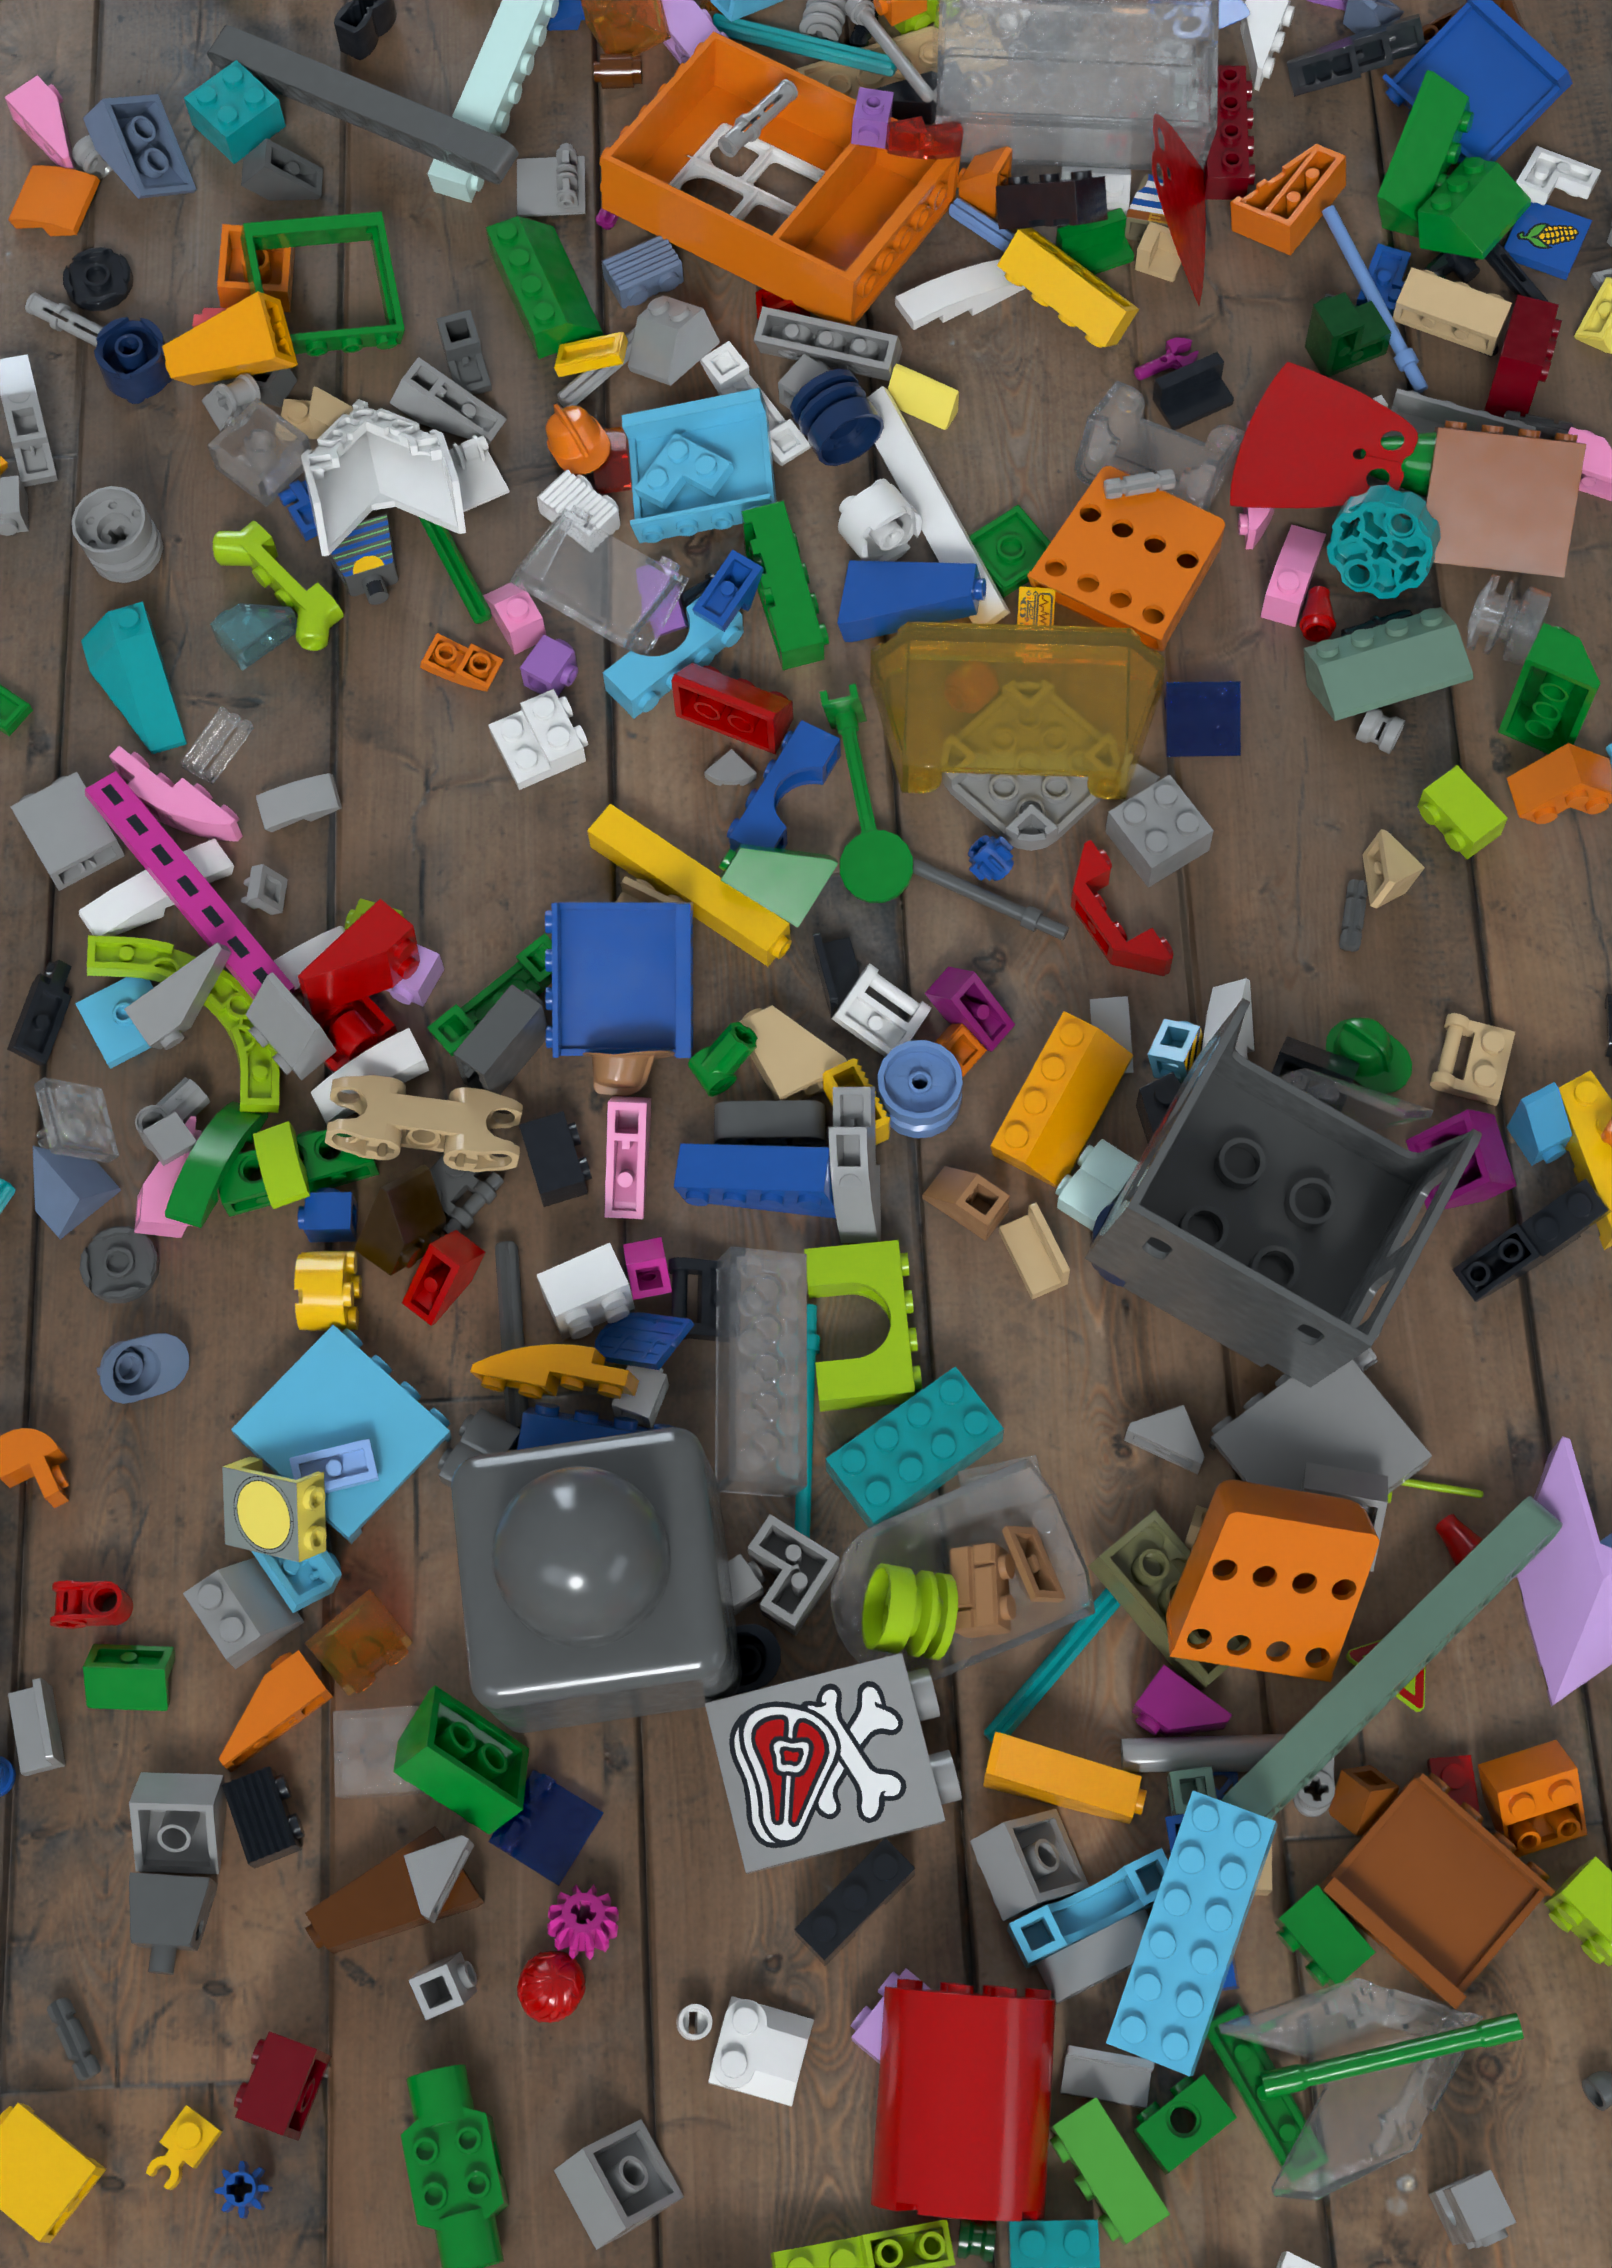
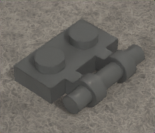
M442 1155L430 1168L444 1214L450 1219L442 1231L446 1235L454 1230L461 1232L463 1229L467 1231L474 1223L473 1217L484 1204L490 1205L497 1197L495 1192L504 1183V1180L498 1174L492 1172L484 1182L479 1181L477 1178L483 1172L452 1169L444 1163ZM467 1190L473 1194L461 1208L454 1205Z

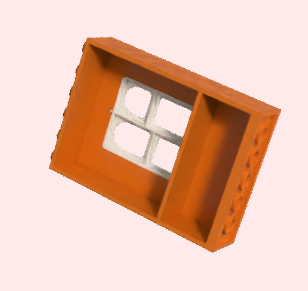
M713 31L704 42H700L697 45L694 54L687 62L679 65L671 80L667 84L661 85L654 99L641 108L638 117L630 126L627 125L622 129L619 138L611 147H606L602 152L599 161L602 177L600 184L602 209L656 236L661 235L663 239H668L670 243L785 300H792L795 305L825 320L855 326L955 200L961 150L893 117L891 118L885 149L851 144L853 115L856 105L855 99ZM783 79L794 83L798 90V97L791 101L761 130L760 136L755 141L744 145V147L759 155L742 176L735 177L714 166L710 160V155L718 147L720 137L725 135L735 125V120L741 114L751 111ZM774 104L768 107L764 112L770 109ZM750 124V125L743 131V133H744L752 124ZM778 163L817 182L797 207L754 186L756 180L770 164ZM706 178L741 194L744 198L729 215L680 189L688 180ZM763 205L788 218L773 235H770L743 221L755 206Z

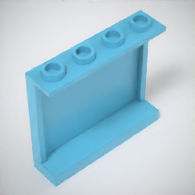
M760 388L621 415L622 428L628 438L635 520H630V526L639 543H656L670 537L692 536L697 532L712 529H728L733 525L742 524L741 511L777 502L768 410ZM675 433L732 462L735 470L715 497L686 483L668 508L664 510L639 497L634 489Z
M332 1325L231 1430L234 1436L256 1457L262 1459L263 1463L277 1476L290 1479L294 1478L289 1458L370 1439L379 1481L325 1494L326 1521L352 1544L361 1535V1528L441 1443L444 1440L448 1443L452 1439L450 1430L447 1429L451 1423L436 1408L433 1407L430 1411L424 1408L418 1402L421 1395L409 1383L403 1381L399 1385L390 1377L389 1374L392 1372V1369L379 1356L375 1354L372 1358L368 1357L360 1349L363 1345L362 1341L352 1331L346 1328L341 1332L336 1326Z

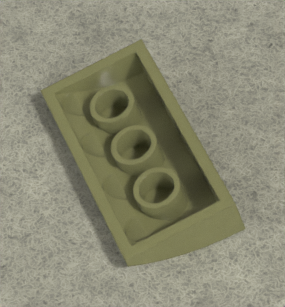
M1154 1510L1096 1558L1088 1567L1180 1676L1201 1691L1229 1666L1170 1657L1166 1612L1191 1551ZM1196 1629L1189 1634L1187 1640L1192 1644L1204 1643L1209 1638L1210 1632L1206 1629ZM1244 1635L1234 1636L1228 1641L1227 1647L1231 1650H1241L1248 1645L1249 1638Z

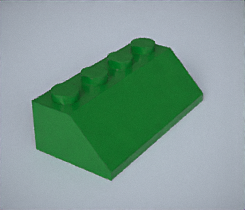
M1426 71L1377 195L1382 228L1419 238L1417 211L1449 177L1447 173L1450 165L1457 163L1461 153L1462 144L1459 142L1463 132L1468 133L1474 119V112L1470 111L1469 97L1433 71Z
M516 216L485 227L491 256L538 359L558 353L560 344L603 336L602 329L554 226Z
M1543 623L1526 657L1498 733L1547 754L1567 743L1575 744L1601 684L1579 637L1570 634L1568 630L1562 627H1553Z

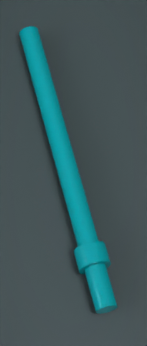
M805 1304L802 1305L801 1334L797 1335L796 1352L800 1354L794 1529L810 1538L816 1355L820 1353V1336L817 1335V1306Z

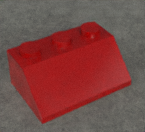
M694 663L675 673L671 680L677 717L776 755L794 719L793 701L789 700L785 695L777 691L768 692L757 688L746 679L728 677L712 666L702 667Z

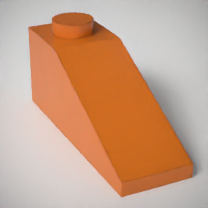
M299 1650L293 1655L291 1652H288L277 1658L270 1666L272 1670L265 1674L219 1757V1761L230 1772H233L333 1698L330 1691Z

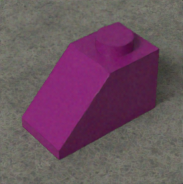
M948 966L925 992V995L946 1021L950 1024L963 1023L987 1051L992 1052L1015 1026V1023L974 971Z
M1165 1665L1156 1674L1132 1710V1713L1138 1716L1135 1721L1140 1727L1152 1735H1156L1159 1732L1165 1737L1221 1730L1225 1728L1232 1717L1231 1713Z

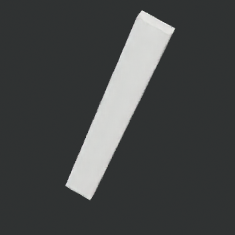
M881 386L867 397L877 409L884 423L882 434L875 445L902 495L922 519L921 530L939 563L977 564L980 577L986 580V597L984 601H979L977 615L969 616L975 629L983 633L1011 612L890 392L884 386Z

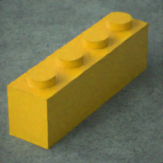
M1033 228L1018 229L997 264L1000 269L1006 272L1004 276L1008 281L1019 287L1023 285L1032 292L1031 297L1042 306L1052 307L1059 313L1058 318L1070 327L1077 326L1086 333L1085 339L1099 348L1117 345L1139 310L1134 304Z

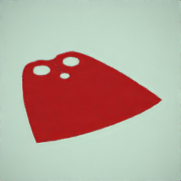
M1155 114L1153 119V135L1155 140V149L1152 152L1153 178L1177 253L1196 301L1200 306L1204 280L1206 242L1204 172L1176 130L1161 115ZM1158 128H1160L1163 133L1165 144L1164 151L1161 149L1159 144ZM1157 163H1159L1163 173V186L1158 181ZM1167 167L1170 170L1171 179L1168 177Z
M1287 362L1268 386L1245 432L1232 475L1230 506L1248 508H1322L1343 506L1350 497L1359 496L1368 491L1371 486L1367 484L1366 477L1374 469L1386 470L1390 475L1387 485L1398 491L1404 478V472L1401 469L1403 460L1414 452L1418 441V433L1403 417L1367 395L1317 372ZM1397 431L1403 435L1404 443L1399 449L1387 450L1381 445L1382 436L1387 432ZM1363 449L1366 452V456L1363 459H1355L1353 456L1354 451Z

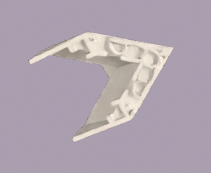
M358 399L352 405L353 411L349 415L342 414L317 439L318 447L313 451L307 449L301 455L322 556L330 555L371 511L397 507L455 533H466L459 479L442 432L433 429L429 431V434L420 430L419 423L383 408L378 410L368 408V402Z

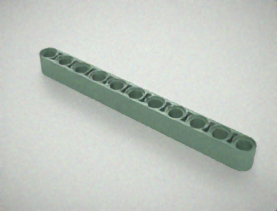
M1532 1496L1524 1499L1241 1778L1221 1801L1273 1819L1553 1540L1562 1528L1563 1523Z

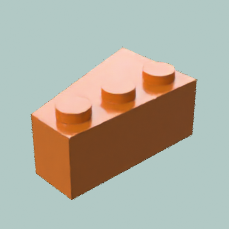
M1313 145L1282 166V172L1271 180L1263 179L1256 184V190L1244 198L1238 196L1230 202L1232 231L1291 256L1322 217V211L1329 207L1345 188L1346 156L1321 145Z

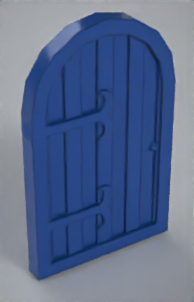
M642 1312L629 1313L627 1317L615 1323H608L598 1334L594 1348L606 1358L605 1361L608 1363L660 1370L693 1328L694 1323L691 1319Z

